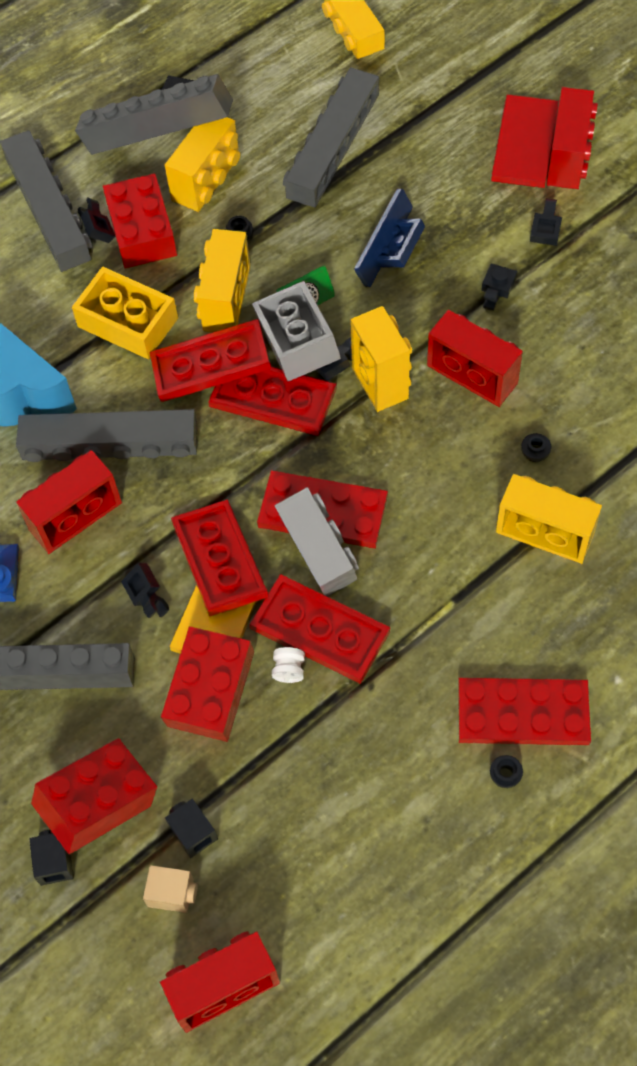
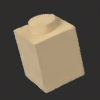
M150 865L143 900L147 907L188 913L189 903H195L198 884L194 882L190 871Z

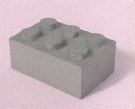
M304 281L252 303L262 331L288 382L341 359L334 335Z
M307 487L275 505L284 525L325 596L328 597L358 580L355 573L359 569L357 561L348 546L342 549L340 545L344 543L342 535L333 519L329 522L325 519L329 517V514L318 493L312 496Z

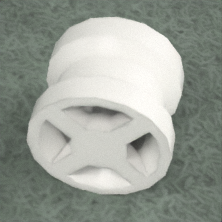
M292 647L275 649L273 660L276 662V666L272 669V678L285 683L302 681L304 670L301 668V664L305 661V653L300 649Z

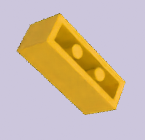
M324 0L322 10L325 17L331 19L335 32L341 34L347 50L352 51L357 59L385 49V30L364 0Z

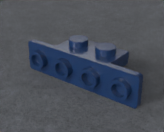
M397 189L354 268L365 287L372 286L381 267H404L425 228L422 219H407L413 206L403 189Z

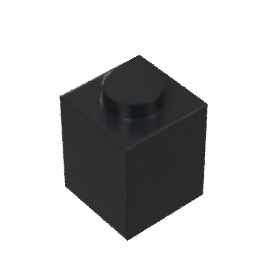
M193 798L187 803L182 801L173 806L169 811V815L165 817L168 827L190 859L218 840L215 829Z
M44 830L39 833V836L29 838L33 876L40 886L74 879L71 854L67 853L51 830Z

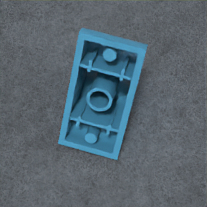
M0 323V426L17 425L19 415L73 413L77 408L66 377Z

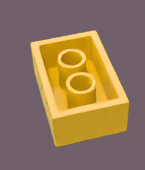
M226 117L194 126L165 163L171 201L197 212L201 210L204 204L209 203L218 185L223 184L232 166H236L240 159L235 120Z
M213 229L211 239L205 242L204 254L206 261L200 264L199 279L201 282L200 286L196 285L194 290V302L198 303L197 319H201L203 331L216 332L236 326L239 323L251 267L246 232Z
M103 266L72 306L79 328L148 360L150 359V352L157 349L178 319L174 298Z
M381 306L350 319L352 369L376 411H382L409 399V387L411 386L409 371L412 370L410 362L412 347L406 337L402 338L395 317L388 315L384 307Z
M513 474L500 503L496 533L583 564L595 534L602 505L597 504L588 497H578L566 493L562 488L556 486L549 487L538 483L529 476Z

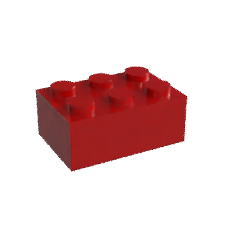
M562 87L546 186L579 190L580 180L586 179L589 163L584 162V160H590L592 142H588L587 139H593L595 127L594 121H590V119L596 118L598 103L593 102V90Z
M155 173L103 185L124 269L177 256L173 232Z
M449 309L429 332L427 366L498 407L503 404L518 384L523 351L514 343L504 341L495 336L489 329L481 328L470 322L464 315L456 314Z
M90 450L85 455L76 457L69 466L60 472L50 475L44 483L35 489L25 492L16 503L28 530L45 551L50 554L122 504L113 474L97 455Z
M189 626L161 714L165 725L170 728L228 742L254 656L251 641Z
M117 738L35 783L31 805L70 855L150 808L157 785L123 742Z
M246 931L230 940L231 945L220 951L217 948H213L202 953L198 957V962L187 968L185 965L177 966L165 974L166 979L160 981L175 1018L185 1033L280 984L276 969L257 931L252 934Z

